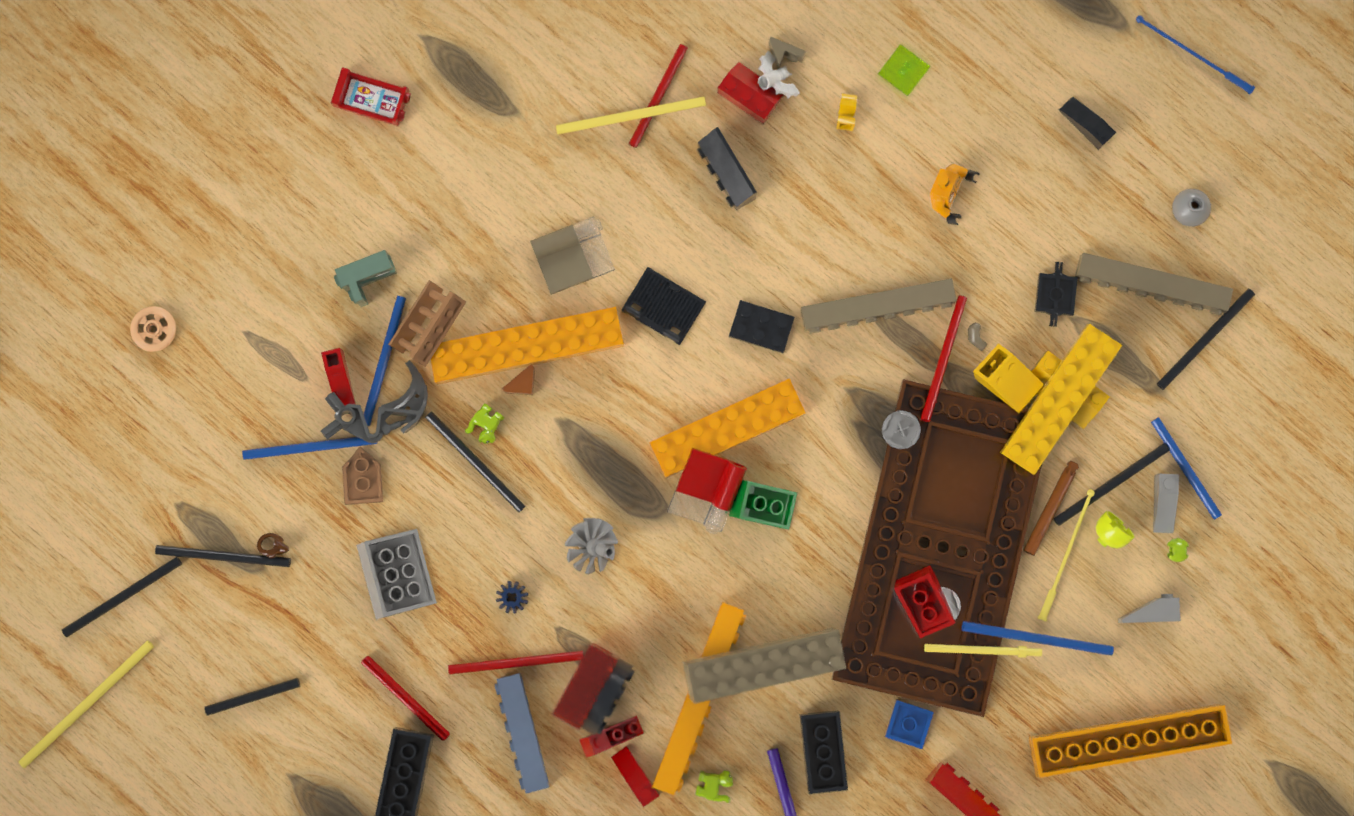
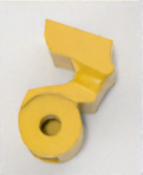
M841 94L836 129L854 130L855 118L853 117H855L857 95Z

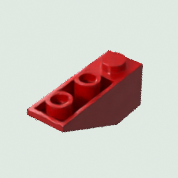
M336 348L321 352L331 391L337 395L345 406L348 404L356 405L344 350Z
M634 716L603 729L601 734H590L579 739L587 758L644 734L638 717Z

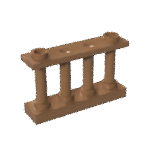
M430 280L388 344L402 354L406 349L411 351L409 357L424 367L427 366L466 304L465 300L449 291L447 296L442 295L443 289ZM436 301L441 302L442 304L437 312L431 310ZM429 317L432 320L427 328L421 327L425 318ZM416 333L422 335L416 345L411 343Z

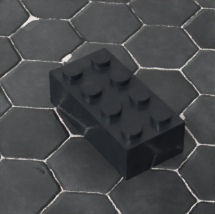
M840 711L799 714L808 793L818 794L848 790Z

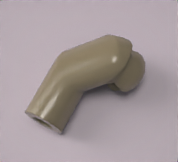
M973 323L968 328V340L980 351H983L987 343L980 338L981 325Z

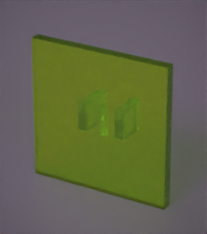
M900 44L878 72V75L908 96L930 66Z

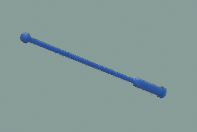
M1139 15L1136 17L1137 23H1143L1150 29L1154 30L1155 32L1162 35L1163 37L1173 42L1177 46L1181 47L1182 49L1192 54L1199 60L1203 61L1204 63L1211 66L1218 72L1222 73L1227 80L1231 81L1235 85L1239 86L1240 88L1248 92L1249 95L1255 89V86L1248 84L1247 82H1245L1244 80H1242L1241 78L1237 77L1229 71H1224L1223 69L1219 68L1212 62L1200 56L1199 54L1189 49L1182 43L1170 37L1163 31L1151 25L1150 23L1145 21L1142 16Z

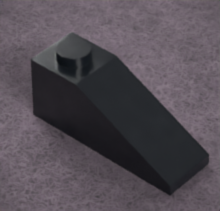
M1073 96L1059 109L1098 150L1116 133L1104 119Z

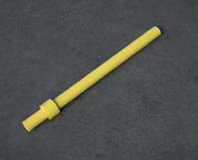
M940 644L924 645V652L1017 655L1019 658L1042 656V649L1027 648L1026 646L1014 648Z

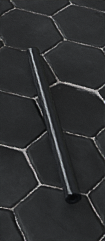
M1248 288L1229 310L1158 381L1157 386L1164 390L1255 296V293Z
M432 411L425 417L519 513L526 507Z
M1163 443L1094 490L1095 494L1091 497L1088 506L1169 452L1167 445ZM1087 496L1053 518L1055 523L1060 526L1081 512Z
M156 545L155 548L156 555L289 568L291 565V558L286 557L269 558L264 555Z
M175 557L63 628L62 633L65 637H69L181 566V560Z

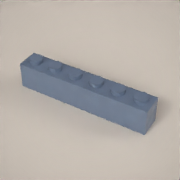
M521 673L499 678L495 684V690L497 695H501L502 702L499 703L501 712L506 714L507 721L504 724L506 732L511 734L512 740L509 741L511 751L516 753L517 759L514 760L516 770H520L522 778H519L521 790L525 789L527 794L549 788L550 784Z

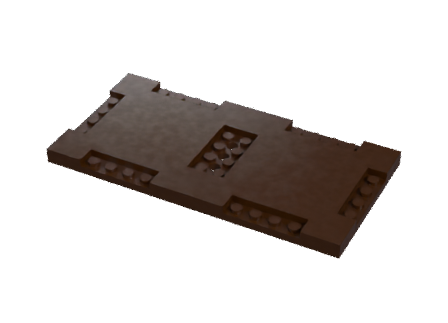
M903 379L894 412L903 410L913 414L920 424L921 432L919 439L909 448L897 449L887 444L841 638L846 669L833 671L831 680L984 717L998 655L924 652V645L1000 647L1002 637L962 631V623L965 621L1005 628L1042 465L1033 475L1000 452L1029 409L1024 408L1018 413L1008 404L940 388L930 422H925L921 420L930 385ZM921 537L928 538L929 546L927 548L920 547L919 539ZM942 541L948 545V550L945 553H941L938 550V544ZM963 546L966 548L967 554L965 557L957 555L958 547ZM931 566L940 586L956 593L960 599L961 609L955 624L920 638L894 590L896 580Z

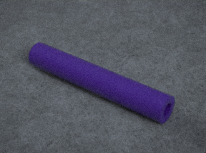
M778 748L767 750L784 815L797 816Z

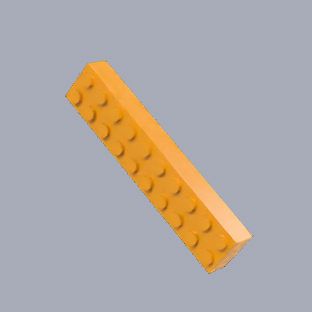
M611 307L444 341L440 343L430 360L434 381L439 385L527 367L531 364L537 365L624 347L617 308Z
M724 602L721 603L701 658L729 652L731 645H736L739 633H737L738 626H743L747 616L743 614L744 610ZM689 691L687 692L654 779L653 788L671 795H675L676 791L680 793L684 782L681 779L682 774H687L691 764L688 758L690 754L694 755L698 745L695 742L696 737H701L705 727L702 721L704 717L708 718L712 708L709 706L710 700L694 703L690 701Z
M1222 704L1028 737L1035 776L1039 778L1232 744L1226 708Z

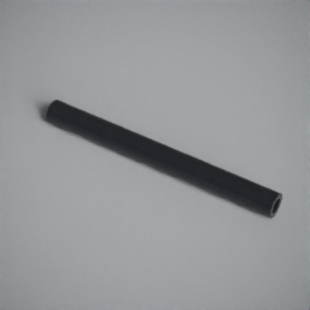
M298 678L205 706V713L209 716L301 687Z

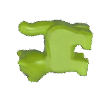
M485 403L474 414L468 428L465 429V433H472L475 426L478 425L484 428L478 440L480 443L487 444L495 441L494 432L500 421L504 420L505 417L497 411L491 417L489 412L492 408Z
M724 770L720 774L700 771L698 781L705 782V786L701 788L697 785L695 795L716 802L725 801L729 803L731 800L729 796L719 795V785L723 787L733 786V778L730 772Z

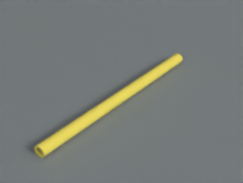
M147 640L24 755L18 763L23 768H26L154 648L153 644Z

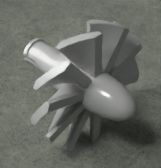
M584 518V522L578 523L571 528L573 533L565 542V546L579 547V549L568 550L567 561L571 562L583 553L582 558L573 566L581 572L585 560L589 558L585 574H591L595 572L594 559L597 557L599 572H601L606 567L607 559L609 558L612 561L614 559V544H618L617 538L612 531L614 528L599 518Z

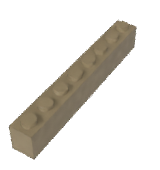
M1087 253L1080 255L1075 277H1078L1082 283L1090 284L1095 282L1100 287L1109 288L1112 286L1116 287L1117 291L1125 293L1133 291L1136 292L1135 295L1140 297H1147L1149 295L1153 296L1157 301H1173V304L1178 306L1187 304L1191 305L1192 309L1200 311L1207 309L1215 315H1222V313L1229 310L1233 288Z
M951 278L801 307L804 330L813 334L821 332V328L828 327L829 330L840 328L839 325L847 324V327L858 325V321L866 320V323L877 321V318L885 317V320L896 318V314L901 313L904 316L915 314L917 310L929 312L934 310L933 307L941 306V309L950 308L957 300Z

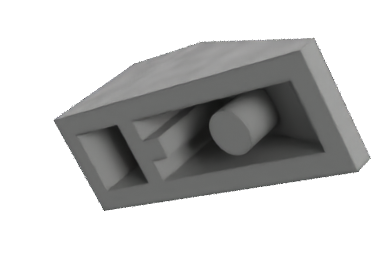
M1179 474L1154 475V533L1174 532L1179 495Z
M1161 594V598H1155L1119 618L1118 623L1180 621L1179 598H1173V594Z

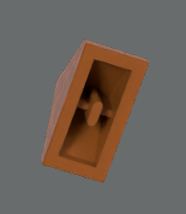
M529 365L502 388L503 391L508 394L533 396L535 376L533 365Z

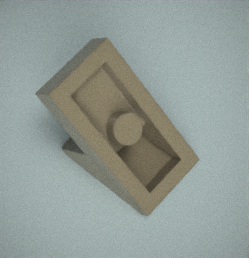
M773 37L769 39V47L778 68L784 55L792 62L797 63L799 61L802 63L806 51Z

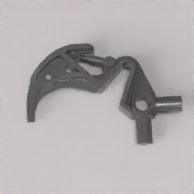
M410 360L405 363L412 375L410 388L399 399L379 407L375 434L369 433L361 405L348 404L345 406L334 392L327 395L325 400L335 411V420L321 430L323 436L328 440L343 429L366 442L377 443L382 439L383 435H388L392 430L401 427L405 423L408 424L401 429L402 433L410 431L421 420L428 398L427 385H425L417 368ZM350 414L352 419L349 422H345L342 420V416ZM390 415L406 416L405 420L397 421L390 425L385 421Z

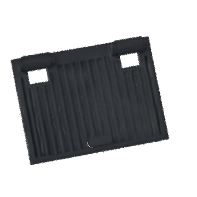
M647 267L621 311L631 315L639 322L680 345L706 301ZM633 303L642 307L640 311L631 307ZM671 328L679 329L680 333L677 335L671 331Z

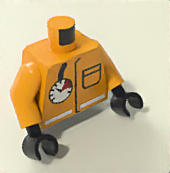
M951 164L946 169L941 168L930 192L932 208L937 213L947 218L948 224L959 225L956 222V218H962L960 214L951 213L950 209L963 178L965 177L966 181L977 183L973 177L975 174L980 175L979 172L967 170L956 164Z

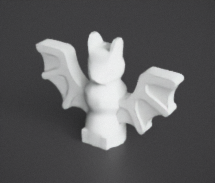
M767 51L765 56H761L759 59L761 66L758 70L762 71L764 75L759 77L757 83L762 90L774 87L776 94H784L787 98L797 96L800 92L794 84L781 82V80H785L792 75L788 72L786 66L773 70L772 64L775 62V58L771 52Z

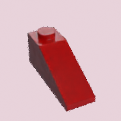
M627 746L611 756V759L643 808L660 796L657 789L652 787L653 783Z

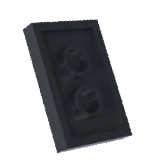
M740 300L729 337L783 354L795 317Z

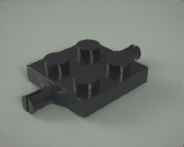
M1055 262V273L1038 274L1035 312L1050 315V327H1057L1058 316L1074 315L1078 277L1062 274L1063 262Z

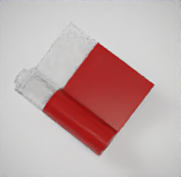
M692 448L667 512L702 523L707 527L706 530L712 534L722 532L747 468L734 461Z

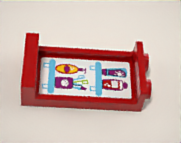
M342 67L330 103L335 108L399 126V122L404 120L405 111L403 110L405 104H408L410 101L411 93H409V89L406 86H396L353 73L349 69Z

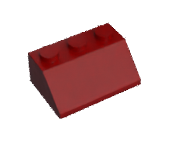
M738 62L717 87V93L764 125L784 94H776L774 87L762 90L757 83L760 76Z

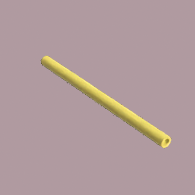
M705 96L585 119L556 125L557 134H563L706 106Z

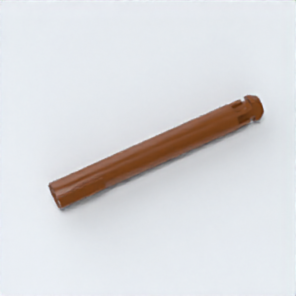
M1073 461L1067 462L1068 466L1062 472L1023 549L1024 552L1035 556L1074 479L1076 470L1079 469V465Z

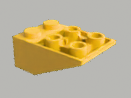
M999 343L973 371L975 379L1018 413L1045 386L1019 359Z

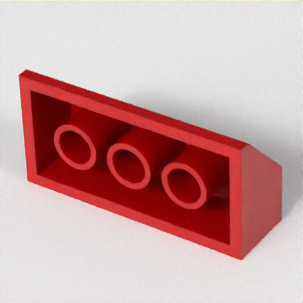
M940 762L927 776L926 780L964 815L1001 816L998 813L1000 809L992 802L989 804L983 800L985 796L977 788L973 791L969 787L970 782L963 776L959 778L955 775L956 769L948 762L945 765Z

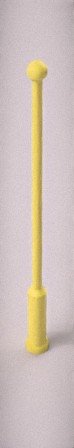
M1092 489L1087 491V499L1055 582L1047 594L1040 615L1037 617L1040 620L1047 621L1048 613L1057 593L1056 587L1090 499L1095 494Z

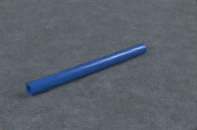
M1158 417L1151 421V424L1169 448L1173 458L1212 518L1215 520L1222 515L1160 418Z

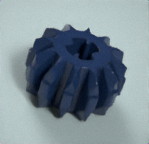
M508 581V589L502 584L501 588L504 592H496V594L502 595V598H497L496 602L503 601L499 608L503 609L507 606L505 612L509 613L512 607L513 613L516 614V606L520 610H524L520 603L528 604V601L524 600L523 597L529 596V593H521L525 590V586L517 589L519 582L516 581L513 588L512 582ZM509 593H516V602L508 601V598H510L508 596Z

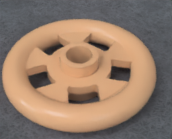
M156 306L147 307L140 310L134 316L130 328L131 336L135 344L141 349L150 352L160 351L172 343L176 334V323L173 316L167 310ZM154 314L155 319L147 321L146 316ZM163 318L168 323L165 327L159 322ZM139 324L144 325V333L138 332ZM156 326V332L152 333L151 328ZM164 332L167 334V336L163 341H161L160 339H158V337H160ZM146 337L153 339L152 344L144 342Z

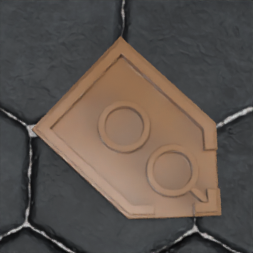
M360 446L342 466L345 505L383 502L381 464Z

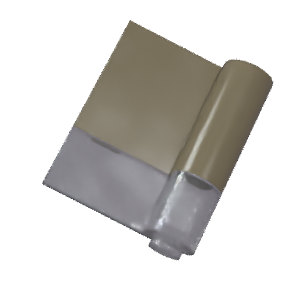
M594 216L530 241L551 295L615 270L600 233L603 227L600 220H595Z

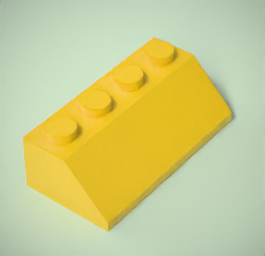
M1046 351L1032 368L1031 372L1046 385L1062 360L1050 351ZM1094 386L1071 421L1084 429L1098 414L1110 396L1097 386Z

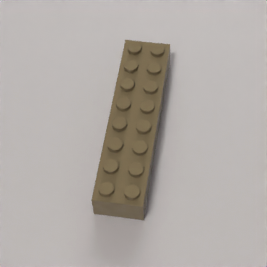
M834 628L683 662L690 701L694 703L846 669L839 630Z

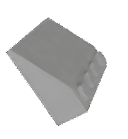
M417 529L365 541L356 545L376 620L437 603Z

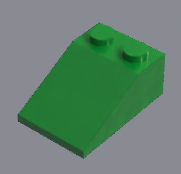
M742 480L729 516L789 530L798 492Z

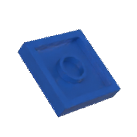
M896 700L884 737L923 749L934 712Z

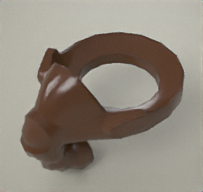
M274 533L262 535L257 542L258 551L269 558H274L289 551V547L284 544L283 538ZM269 537L274 538V547L270 550H264L261 546L263 540Z

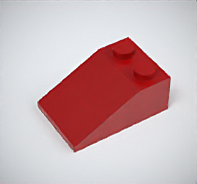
M927 566L895 581L894 590L920 638L955 624L945 595L931 566Z

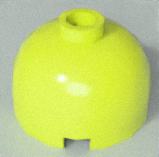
M1105 511L1096 523V533L1099 536L1097 540L1104 547L1122 548L1130 543L1135 536L1129 527L1126 529L1123 525L1124 522L1110 511Z

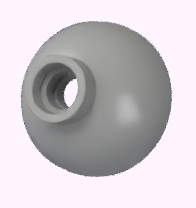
M1198 189L1183 190L1173 201V215L1179 223L1185 226L1195 227L1201 225L1210 215L1211 202L1208 196ZM1192 202L1197 203V209L1192 207Z

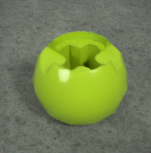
M1175 538L1168 542L1169 553H1167V556L1170 560L1182 562L1188 558L1187 547L1189 545L1185 540Z

